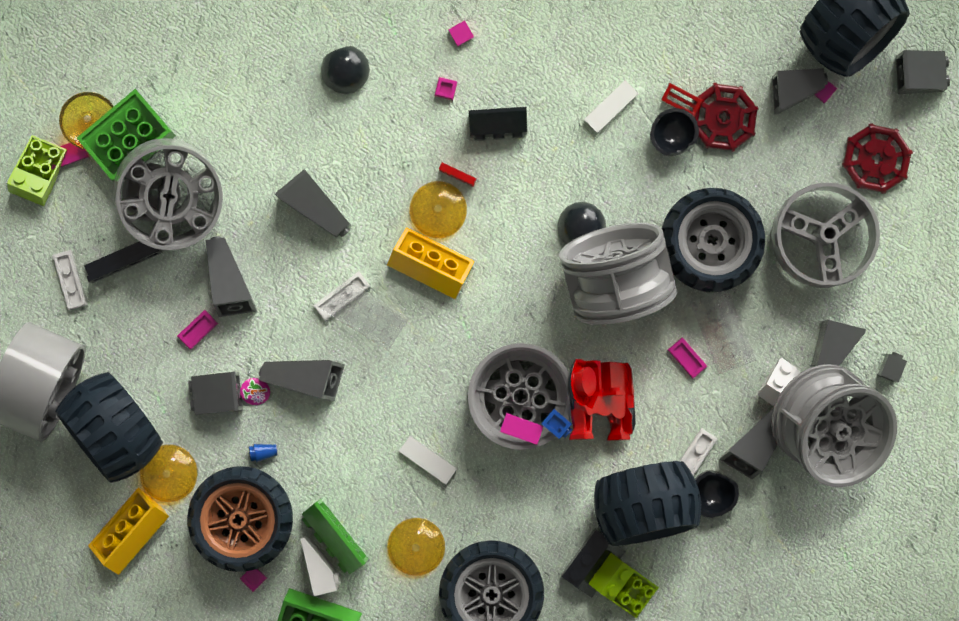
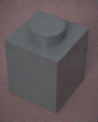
M896 352L886 354L877 375L895 383L899 382L907 361L903 359V355Z

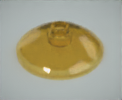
M87 91L73 95L64 103L59 114V125L62 134L74 146L85 149L77 137L114 106L106 97L96 92ZM86 115L91 116V120L88 122L84 120Z
M434 181L423 185L415 192L410 203V216L414 226L422 234L431 238H446L453 235L462 227L467 215V205L463 194L452 184L443 181ZM440 205L442 210L436 212L434 210L435 206Z
M170 444L161 445L153 459L140 470V480L145 491L154 499L162 502H174L186 497L193 490L198 477L197 465L192 455L184 448ZM165 470H168L170 472L169 477L164 476L163 473Z
M406 519L392 530L387 545L388 555L393 565L401 572L413 576L424 575L433 571L442 561L445 552L444 537L440 529L427 519ZM414 544L419 545L420 549L418 551L412 549Z

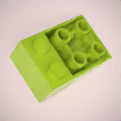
M31 135L7 181L8 192L44 206L53 189L67 149ZM52 164L56 165L53 170L51 169Z
M610 553L589 582V585L635 618L639 616L659 588L613 553Z

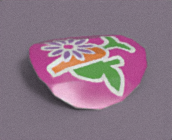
M250 378L242 384L240 395L246 403L260 405L269 399L270 388L266 382L259 381V378Z

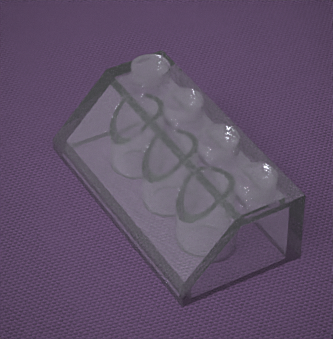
M729 290L721 291L690 303L718 375L756 361Z

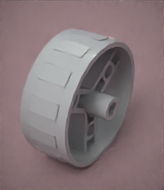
M817 183L795 192L779 209L772 226V248L783 270L800 283L816 288L839 286L856 279L873 261L879 247V222L874 209L859 192L838 183ZM817 190L839 193L852 201L825 223L788 209L799 196ZM845 213L851 215L852 220L850 223L845 221ZM864 218L869 236L867 251L857 269L849 276L843 278L837 239ZM795 220H800L802 222V228L800 230L795 228ZM838 220L842 229L839 231L838 227L831 223ZM808 224L818 227L812 234L806 232ZM781 230L809 240L815 245L820 280L812 279L802 274L791 264L782 246ZM831 244V255L825 256L823 247ZM827 259L833 262L832 269L826 267L825 262Z

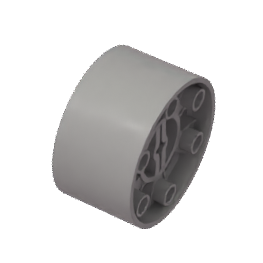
M160 138L137 146L123 159L114 180V199L123 225L141 243L156 249L177 250L197 243L212 230L221 213L223 193L216 171L202 152L181 140ZM163 149L165 167L151 171L141 157ZM174 153H178L181 156L177 163L170 161V156ZM188 153L205 165V168L192 177L182 170ZM136 167H141L144 170L143 174L139 177L134 176L132 173ZM125 177L141 184L139 197L121 199V188ZM162 177V183L158 187L159 201L156 209L148 201V192L153 182ZM179 178L187 186V196L183 204L173 210L174 203L178 199L176 189ZM202 179H211L210 186L202 187ZM170 190L171 194H168V197L166 198L164 194H167ZM214 192L209 211L196 207L198 193ZM135 206L137 208L136 214H127V208ZM143 214H146L151 220L155 221L150 234L141 231L132 222ZM199 216L204 217L198 225L194 224L195 218ZM187 220L192 230L178 236H173L172 225ZM162 230L168 232L167 237H159L157 234Z
M31 322L23 325L0 361V425L39 442L46 440L60 420L55 412L58 405L77 384L85 359V346Z

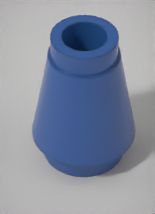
M253 444V446H249L251 462L256 461L257 463L278 456L276 444Z

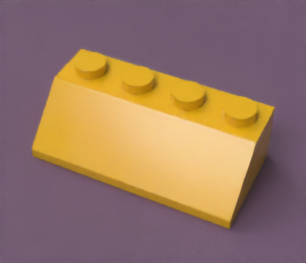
M406 227L392 251L387 266L456 299L475 261Z
M138 487L90 542L88 547L103 566L119 575L161 525L164 524L169 515L158 503Z

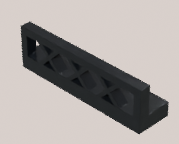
M139 241L84 265L88 274L87 280L90 283H95L163 252L161 249L147 246Z

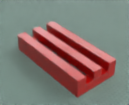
M669 83L661 99L675 108L686 110L695 118L701 108V104L704 102L703 99L672 83ZM671 89H674L686 95L687 97L697 101V104H694L678 96L677 94L671 92ZM668 95L694 108L693 112L668 99Z
M443 162L439 167L440 172L474 187L477 178Z

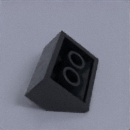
M527 107L468 110L470 138H474V141L486 140L485 137H493L494 140H500L512 135V138H523L528 132Z
M594 528L561 576L592 598L597 590L589 585L591 579L610 553L621 559L626 551L620 546L610 545L604 535Z

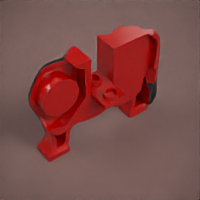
M575 359L571 365L567 387L573 424L569 440L594 439L591 432L593 414L607 416L610 424L607 441L630 440V434H633L636 425L633 374L629 363Z

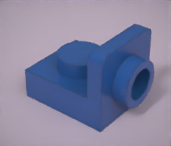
M555 409L541 423L559 439L562 436L566 438L573 430L570 428L572 423Z

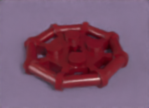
M715 82L698 96L704 101L713 94L716 97L709 105L705 102L701 104L700 107L705 109L704 120L698 121L700 110L697 112L695 119L699 128L698 137L706 149L713 148L735 152V149L755 136L756 118L759 108L749 98L742 86L722 85ZM721 92L734 94L733 98L721 97ZM740 97L748 108L742 109L736 101L737 98ZM723 112H726V116H729V120L727 119L725 122H722L719 118V115H722ZM744 114H749L748 127L743 125ZM706 125L712 135L708 138L700 126ZM739 129L742 130L744 134L734 140L732 135ZM716 136L727 137L728 143L714 141Z
M870 123L866 128L847 138V147L842 167L846 169L857 189L862 188L886 194V191L903 180H907L913 151L909 149L897 128L891 129ZM875 133L887 135L889 137L886 141L876 139ZM869 135L870 141L866 144L861 145L858 142ZM893 140H895L901 152L897 153L894 146L891 145ZM854 148L859 150L857 160H852ZM876 154H879L882 158V161H879L878 164H875V160L872 159V156H876ZM897 157H903L900 170L895 168ZM858 165V167L861 168L863 173V176L861 178L859 177L853 166ZM892 172L895 177L885 183L883 177ZM867 177L878 179V184L866 182Z

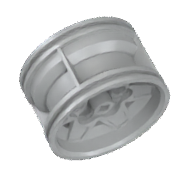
M627 223L598 229L569 242L559 253L575 318L583 323L600 325L634 320L662 309L673 301L677 295L664 233L658 225L651 223Z
M516 343L496 349L479 363L470 380L468 403L475 424L487 438L506 448L526 450L548 443L556 436L546 427H543L537 445L500 432L505 418L502 410L505 406H511L514 410L513 415L522 418L523 410L530 409L533 416L528 421L542 425L540 414L551 413L555 409L569 421L571 416V406L567 390L569 372L554 354L536 345ZM518 360L530 361L534 364L527 370H524ZM499 368L500 380H488L491 374ZM513 372L517 373L520 378L516 384H512L508 380V376ZM530 376L538 378L539 382L536 387L528 385L527 381ZM550 377L554 382L556 392L545 388ZM500 387L505 388L507 391V395L503 399L496 396V390ZM519 391H523V395H526V398L522 399L521 402H518V398H515V394H519ZM541 394L545 397L543 405L535 404L534 398L536 395ZM485 401L495 404V409L491 415L487 412Z
M826 364L811 367L801 372L785 386L774 406L772 432L779 448L791 459L800 463L806 472L817 481L831 487H847L869 478L887 460L896 440L897 418L892 405L883 395L873 388L866 386L846 368ZM847 396L852 397V399L848 401Z

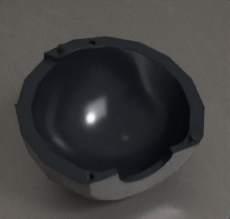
M346 46L330 52L323 58L321 66L322 79L327 87L343 94L354 93L362 88L368 80L370 72L368 59L362 51L353 46Z
M679 108L667 109L657 115L650 132L651 143L657 151L665 156H676L690 150L696 145L699 136L698 123L694 116L686 110Z
M575 202L567 206L560 214L557 223L558 233L562 241L567 245L582 235L606 228V219L601 210L595 205L587 202Z
M706 470L695 478L700 493L702 516L713 518L732 511L739 497L738 484L734 480L714 470Z

